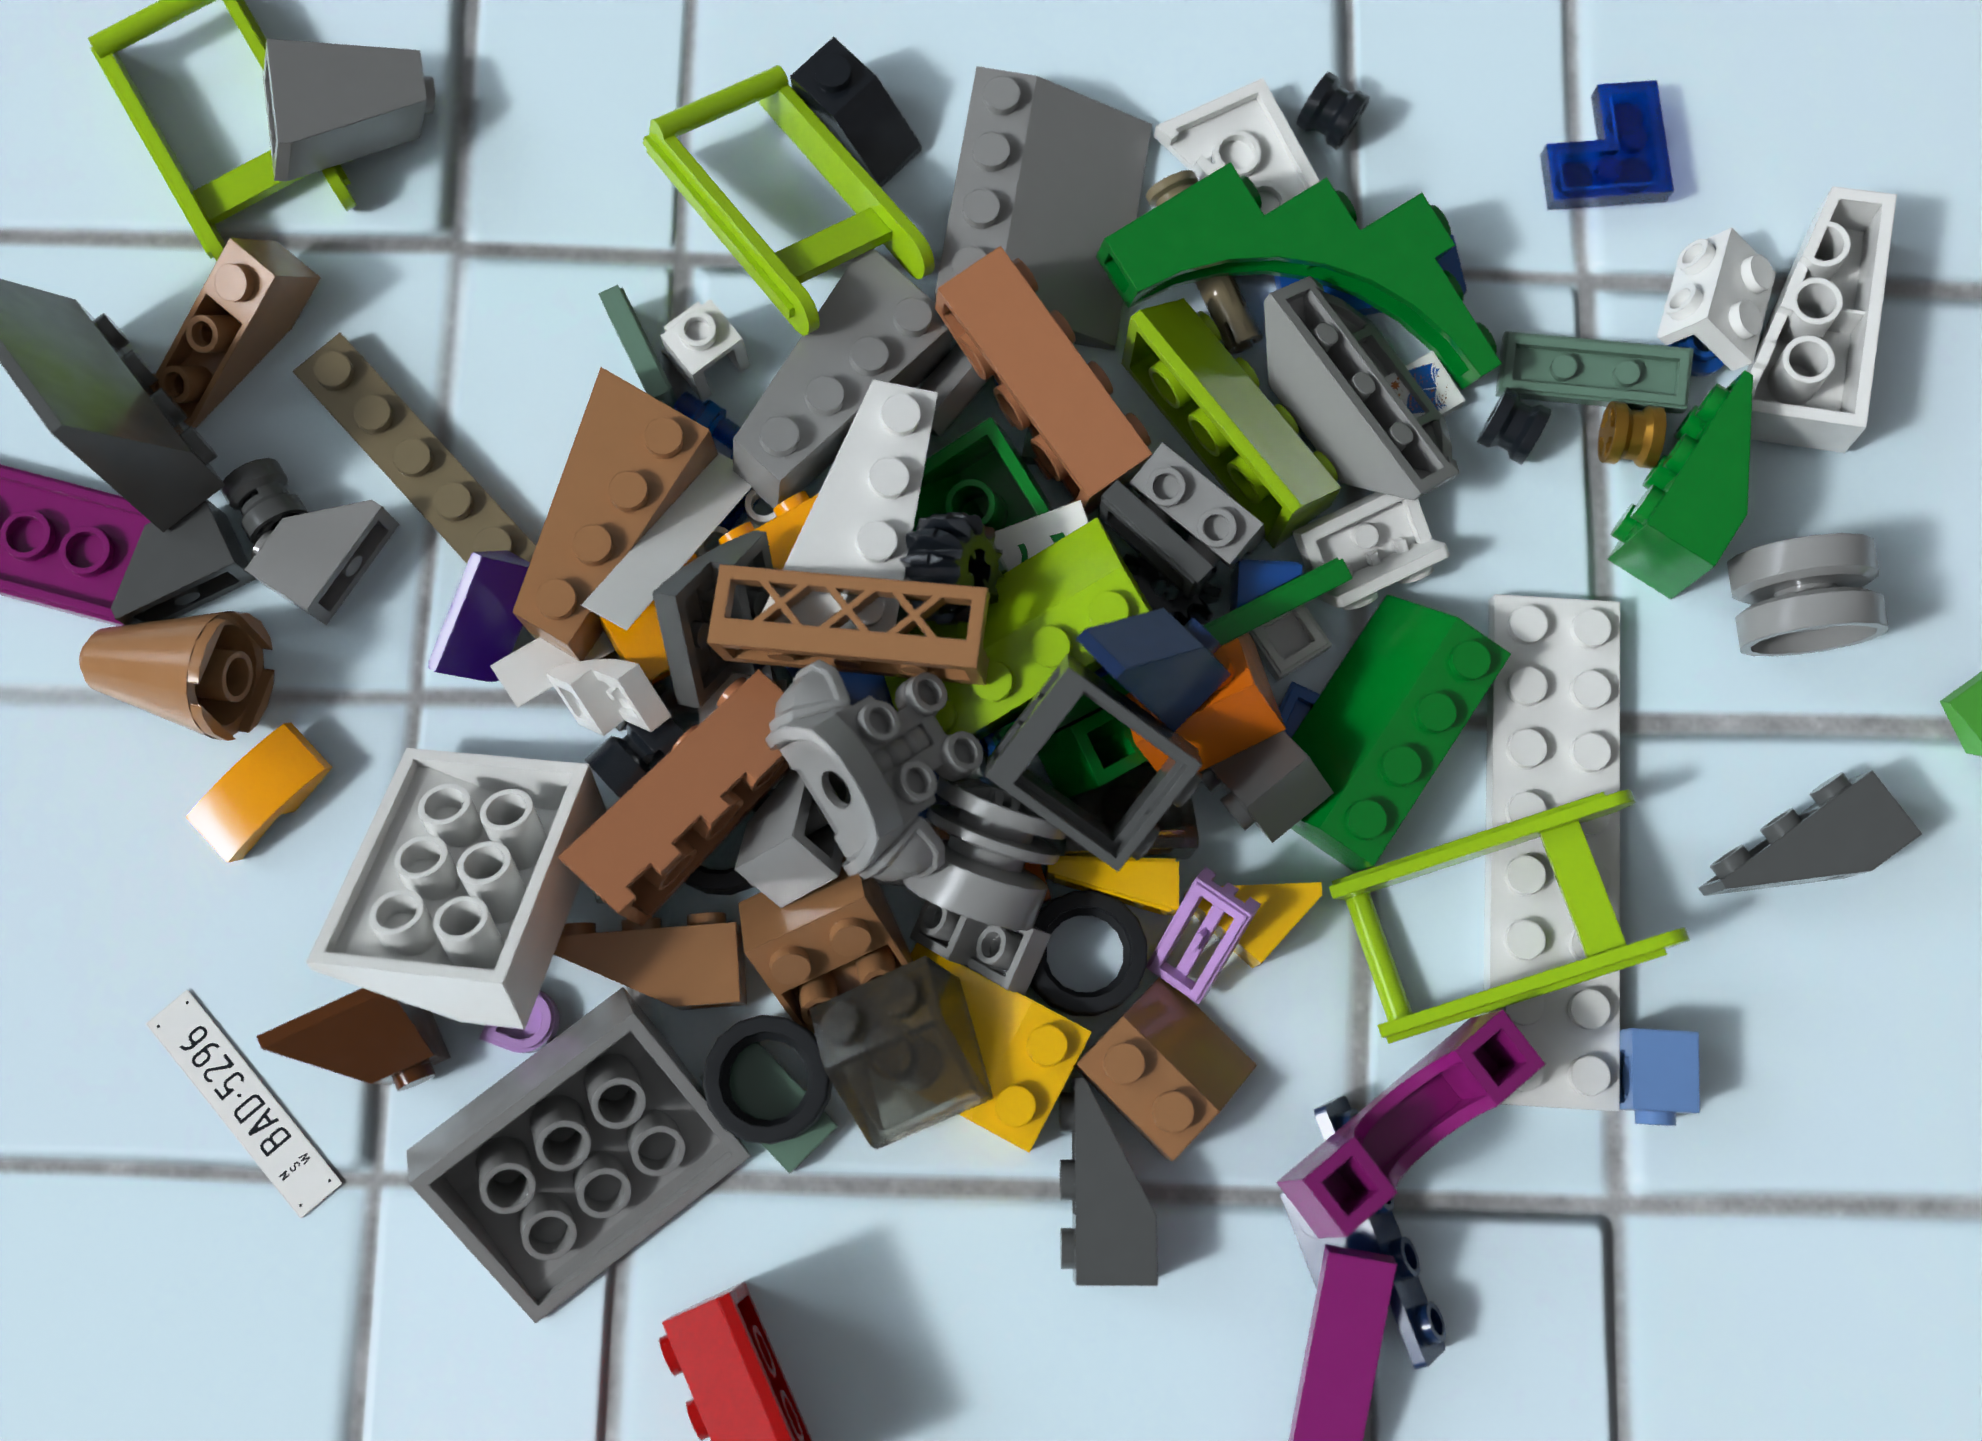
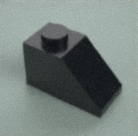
M832 37L790 76L792 89L881 188L922 150L921 143L878 77L835 37Z

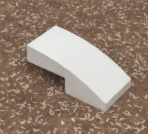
M619 659L584 660L556 666L546 673V676L578 724L603 736L623 721L652 732L672 717L637 663Z

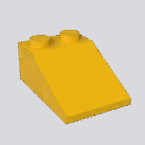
M916 943L911 956L919 972L922 984L884 1002L855 1058L1030 1153L1092 1032L1018 992L1006 990L979 973L961 964L948 961L923 945Z

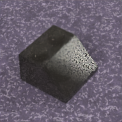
M927 956L918 958L810 1008L823 1068L869 1145L874 1149H880L994 1099L960 978Z

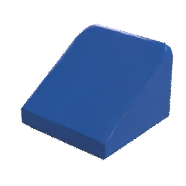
M1242 559L1231 574L1229 612L1300 577L1303 565L1299 564V562Z

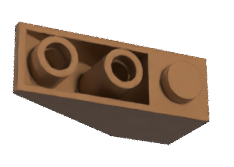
M229 238L155 374L159 380L150 387L154 392L162 387L187 415L188 418L183 422L189 427L197 428L293 328L321 277L277 241Z
M726 913L689 914L687 915V926L661 928V918L651 917L643 926L625 919L621 921L622 931L596 933V923H566L554 955L681 1010L747 1005L741 926L736 922L726 923Z

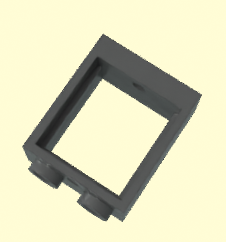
M1067 653L987 758L985 777L1119 872L1130 856L1135 860H1139L1152 847L1161 830L1156 823L1171 804L1180 808L1196 791L1202 780V774L1198 772L1202 766V761L1195 746L1176 732H1173L1157 718ZM1082 694L1169 756L1113 830L1026 768Z

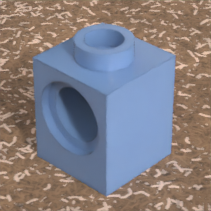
M1639 1028L1620 1030V1110L1635 1111V1124L1676 1126V1113H1700L1699 1032Z

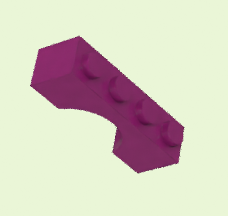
M1503 1009L1472 1017L1276 1183L1318 1238L1348 1237L1398 1193L1397 1186L1401 1178L1427 1151L1463 1124L1500 1105L1546 1064Z

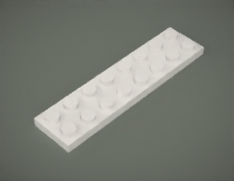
M1495 594L1489 600L1488 638L1511 653V656L1487 691L1486 830L1601 792L1608 795L1620 791V602ZM1620 811L1581 823L1580 825L1620 926ZM1541 838L1532 839L1485 855L1483 991L1585 959L1586 956ZM1620 970L1494 1010L1503 1009L1546 1064L1506 1098L1501 1105L1620 1111Z

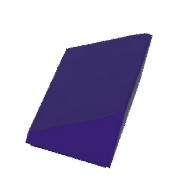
M508 550L471 553L428 661L429 665L427 668L437 673L485 682L499 681L490 665L512 653L523 627V624L512 612L530 562Z

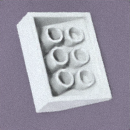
M406 748L306 961L309 968L318 973L459 1022L525 1029L581 883V879L558 856L607 811L590 765L585 763Z

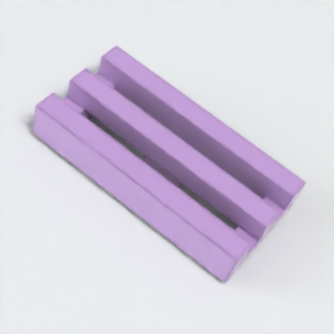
M1207 867L1195 878L1146 967L1197 1004H1200L1209 993L1261 906L1259 902L1251 897L1245 903L1235 897L1239 889L1231 883L1227 882L1222 888L1213 882L1216 873ZM1205 898L1213 905L1175 969L1167 963V960L1200 902ZM1227 913L1234 920L1195 983L1188 978V975L1222 917Z

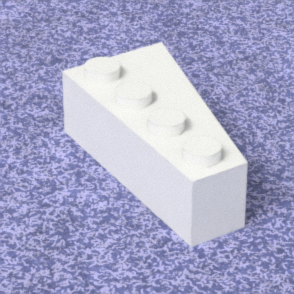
M873 379L783 570L904 580L905 566L899 559L907 556L908 548L905 538L906 534L913 532L938 392ZM774 588L781 598L791 591V589ZM812 592L790 610L802 625L820 626L842 608L830 593ZM841 594L847 603H850L858 596ZM771 596L769 597L763 609V612L775 603ZM879 597L858 613L857 616L869 631L888 632L896 625L899 602L896 599ZM785 614L774 621L792 624ZM851 620L840 627L858 630Z

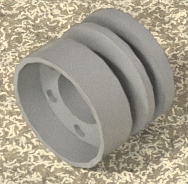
M940 776L935 792L941 798L959 807L934 804L929 806L926 817L931 823L950 834L949 840L941 839L945 845V864L926 877L903 879V883L906 888L919 897L956 914L992 926L1030 931L1036 923L1048 886L1038 876L1025 869V863L1056 864L1061 852L1055 846L1037 836L1063 840L1067 838V835L988 778L965 777L952 782Z

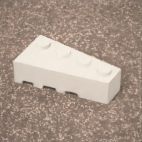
M1832 186L1812 219L1760 338L1754 362L1747 368V372L1753 375L1751 440L1845 453L1867 428L1897 194Z

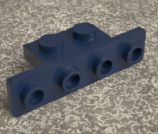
M1346 1096L1333 1099L1314 1109L1315 1118L1325 1141L1359 1113L1356 1109H1351ZM1284 1192L1279 1193L1316 1290L1325 1244L1394 1257L1397 1266L1389 1306L1414 1368L1420 1369L1430 1366L1445 1351V1323L1436 1304L1432 1301L1428 1302L1418 1277L1420 1274L1418 1254L1410 1239L1406 1236L1402 1237L1392 1212L1395 1206L1394 1197L1348 1237L1318 1238Z

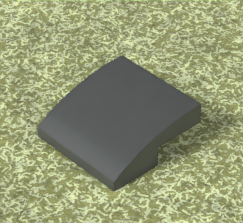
M754 530L717 546L681 568L652 592L676 700L679 705L701 708L733 672L752 676L758 669L761 671L765 666L764 664L724 661L707 643L720 564L773 569L767 533L764 531ZM736 585L731 618L755 619L763 612L770 597L769 593L764 587Z

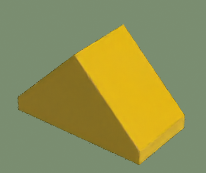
M1322 882L1233 885L1239 889L1235 897L1244 903L1251 897L1261 904L1235 947L1234 952L1251 968L1260 965L1323 895ZM1203 898L1194 916L1203 922L1213 904ZM1227 913L1224 914L1214 931V934L1220 940H1222L1234 920Z

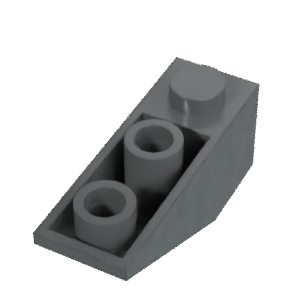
M1873 770L1849 780L1841 772L1822 783L1809 794L1816 803L1798 815L1791 808L1763 826L1760 831L1766 839L1749 852L1744 845H1740L1716 860L1710 866L1716 876L1698 889L1704 896L1844 879L1873 871L1922 833Z
M1073 1078L1071 1079L1072 1092H1061L1059 1095L1060 1132H1072V1159H1060V1200H1072V1228H1060L1061 1269H1073V1282L1076 1286H1158L1157 1215L1086 1079Z

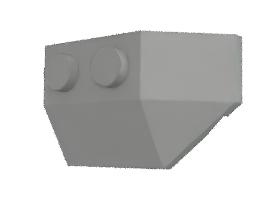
M1311 276L1271 292L1265 298L1264 315L1268 385L1292 415L1315 449L1325 455L1332 463L1338 474V480L1342 484L1416 500L1449 482L1459 474L1457 462L1452 459V443L1443 414H1440L1371 320L1344 300L1324 292L1323 285ZM1394 372L1426 414L1415 418L1385 377Z

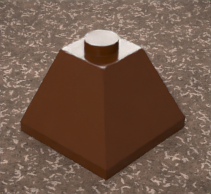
M364 988L256 1036L263 1050L369 1084H395L397 1091L412 1088L433 1078L436 1075L433 1065L451 1058L432 1012Z

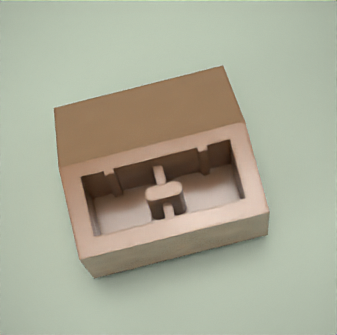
M844 855L839 877L782 908L777 906L762 892L738 903L744 954L791 1019L814 1034L922 984L919 972L881 887L874 877L863 879L859 873L849 876L842 866L846 860Z

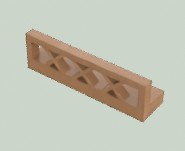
M720 564L707 643L724 661L804 668L820 659L835 667L838 672L901 678L915 677L921 673H931L943 682L986 686L989 658L983 648L990 593L988 588ZM736 585L764 587L775 601L773 605L753 620L731 618ZM774 588L791 589V591L781 598ZM812 592L830 593L842 608L820 626L802 625L790 610ZM841 594L858 596L850 603H847ZM879 597L896 599L908 613L906 618L888 632L869 631L857 616L858 613ZM908 600L926 602L915 610ZM946 603L971 605L966 640L937 637L924 620ZM785 614L792 624L774 621ZM851 620L858 630L840 627ZM918 626L925 636L908 635L907 633Z

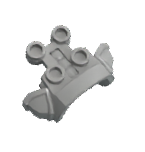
M819 659L799 670L793 679V683L776 702L775 718L769 723L771 733L765 738L766 743L771 750L779 749L791 769L797 770L828 823L836 833L834 839L846 857L842 866L849 876L859 873L863 879L874 877L886 883L911 877H926L945 864L944 843L922 817H918L919 812L936 802L934 793L937 781L933 770L943 779L952 782L961 780L980 766L983 760L982 746L974 735L965 731H959L950 735L945 734L935 715L947 702V690L937 676L931 673H921L904 681L897 688L895 694L898 712L887 702L878 701L871 695L851 706L849 705L850 698L837 669ZM830 771L838 774L847 784L851 795L850 804L840 800L829 782Z

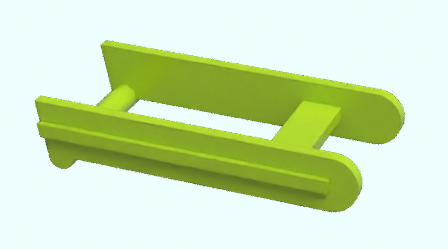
M159 0L89 36L88 40L92 45L90 48L203 249L210 258L214 257L217 261L226 246L225 241L215 226L217 223L305 176L290 181H274L271 150L196 190L194 189L117 52L217 0ZM222 0L264 71L267 38L244 0ZM340 164L321 170L346 211L358 206L347 188V185L351 184Z
M774 66L650 121L649 135L643 137V145L647 149V154L801 335H808L818 330L820 326L819 314L815 303L801 283L884 244L907 272L916 279H921L933 273L935 268L934 256L924 235L789 86L787 75L781 66ZM758 101L856 213L775 253L677 139L680 135Z
M1627 789L1608 795L1601 792L1331 881L1332 885L1328 887L1332 898L1346 901L1388 1022L1377 1025L1381 1038L1386 1037L1388 1044L1666 956L1665 949L1690 941L1686 928L1683 927L1628 945L1625 942L1580 824L1612 814L1635 804L1632 791ZM1540 837L1586 958L1413 1013L1370 893Z

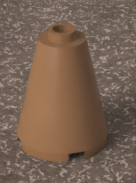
M226 611L102 628L90 636L82 647L79 656V665L84 679L93 690L218 740H235L233 735L238 731L249 733L254 729L268 707L274 685V670L264 669L263 649L273 650L271 638L260 620L249 613Z

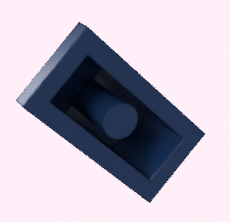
M1164 608L1086 628L1076 638L1123 687L1173 732L1231 675L1213 656L1222 645L1193 617L1182 626Z

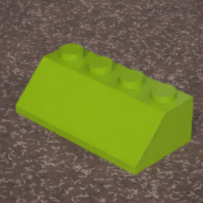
M1184 298L1140 309L1130 317L1121 364L1228 495L1264 524L1265 540L1275 549L1293 535L1292 531L1308 524L1332 505L1341 490V486L1337 483L1338 474L1334 466L1321 452L1315 451L1312 453L1297 435L1299 429L1292 415L1282 405H1272L1259 389L1260 382L1253 368L1243 358L1237 357L1234 359L1220 342L1221 335L1216 324L1205 312L1198 311L1196 313Z
M1098 517L1004 573V578L997 581L998 603L988 605L983 648L989 658L986 686L943 682L947 690V702L935 717L946 735L965 731L974 735L979 741L1018 718L1067 653L1092 672L1099 670L1103 666L1076 638L1086 628L1153 611ZM925 621L937 637L963 640L967 638L969 623L938 625L936 622ZM918 626L907 633L908 635L925 636ZM884 676L893 705L898 712L895 703L896 690L909 678Z

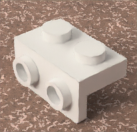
M1732 227L1710 238L1698 239L1692 242L1678 257L1677 267L1664 306L1657 338L1665 345H1669L1695 335L1731 371L1752 364L1776 272L1772 269L1769 261L1763 255L1757 254Z
M1374 492L1292 531L1307 572L1337 557L1339 560L1343 558L1353 579L1318 596L1317 599L1344 610H1354L1372 603L1379 596L1377 591L1395 582L1406 584L1425 578L1434 571L1433 564L1450 556L1446 543L1432 539L1418 499L1409 500L1380 492Z

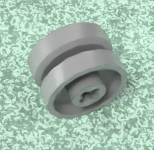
M1849 533L1799 537L1755 547L1737 554L1727 562L1732 598L1751 605L1735 617L1740 652L1742 654L1774 657L1828 651L1869 641L1888 632L1889 626L1884 596L1863 588L1879 576L1874 538L1863 534Z

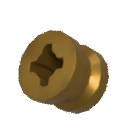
M1611 401L1608 403L1601 420L1598 435L1599 461L1607 464H1616L1621 459L1633 460L1640 468L1652 469L1655 467L1660 459L1666 436L1667 422L1665 409L1649 405L1642 411L1631 410L1624 402Z

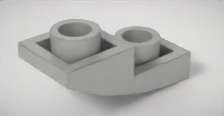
M926 900L909 938L948 961L967 966L1006 990L1018 992L1025 996L1051 934L1035 926L1030 931L992 926L956 914Z

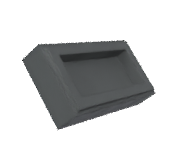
M1116 480L1102 494L1099 518L1183 595L1193 599L1208 583L1213 566L1119 480Z

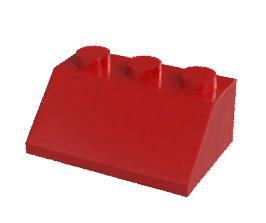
M745 1281L676 1313L662 1322L666 1335L659 1338L660 1348L671 1373L674 1376L683 1373L693 1396V1399L686 1402V1409L691 1424L701 1441L709 1437L711 1441H813Z

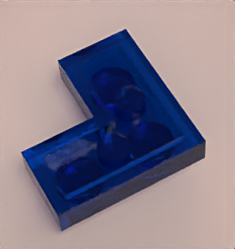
M1657 80L1598 84L1591 95L1597 140L1548 143L1540 154L1547 210L1666 202L1674 192Z

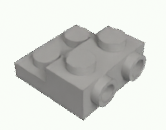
M1163 442L1129 482L1134 491L1141 495L1138 499L1166 524L1170 520L1190 535L1186 542L1206 559L1213 568L1221 560L1230 569H1233L1246 553L1251 555L1266 536L1264 524Z

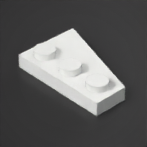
M1264 78L1156 125L1154 137L1184 166L1194 171L1199 180L1231 162L1239 176H1247L1257 188L1262 201L1260 209L1264 215L1320 181Z

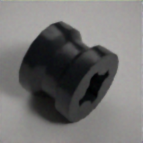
M1327 72L1307 99L1298 116L1296 125L1306 132L1311 130L1320 132L1325 136L1326 144L1338 150L1358 123L1368 105L1370 97L1360 90L1349 92L1341 87L1339 77L1331 72Z
M1506 387L1489 415L1477 442L1487 448L1497 445L1507 450L1509 458L1522 465L1543 432L1552 410L1541 404L1531 407L1521 402L1519 393Z

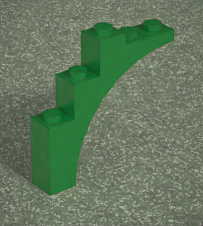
M1230 162L1104 238L1096 254L1097 260L1128 309L1170 288L1217 276L1267 274L1301 280L1311 276L1322 285L1355 296L1399 322L1423 345L1436 354L1443 367L1461 390L1502 364L1496 355L1497 346L1492 334L1482 323L1475 322L1463 303L1464 294L1458 280L1451 272L1442 270L1438 263L1455 246V243L1450 237L1451 229L1447 218L1438 207L1429 204L1423 193L1418 194L1360 230L1356 224L1357 216L1351 201L1342 191H1335L1326 177L1264 215L1260 209L1262 201L1257 188L1247 176L1242 175L1240 177Z

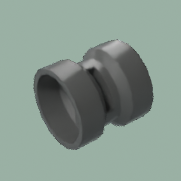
M264 458L246 463L233 470L223 480L225 486L220 491L229 506L234 510H239L243 515L241 526L250 542L254 545L264 533L274 530L282 518L308 513L301 499L297 495L288 492L286 488L288 478L275 459Z

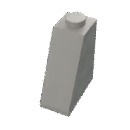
M266 39L263 84L274 181H290L419 139L424 114L434 113V79L432 76L423 75L420 50Z

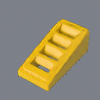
M1060 856L1056 864L1046 865V879L1080 891H1100L1121 900L1126 905L1163 916H1174L1179 908V861H1176V858H1141L1139 860L1129 858L1119 872L1098 857Z

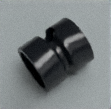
M671 717L652 732L626 722L627 735L624 738L610 736L584 760L608 787L621 798L671 752L675 743L685 733ZM654 754L652 761L648 764L642 760L647 755Z

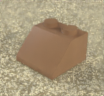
M1159 977L1076 1062L1074 1068L1166 1160L1174 1161L1220 1113L1257 1064L1194 1002Z

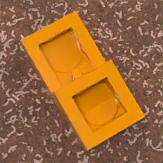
M291 722L283 723L241 758L187 814L186 818L227 863L242 860L280 815L296 812L333 767Z

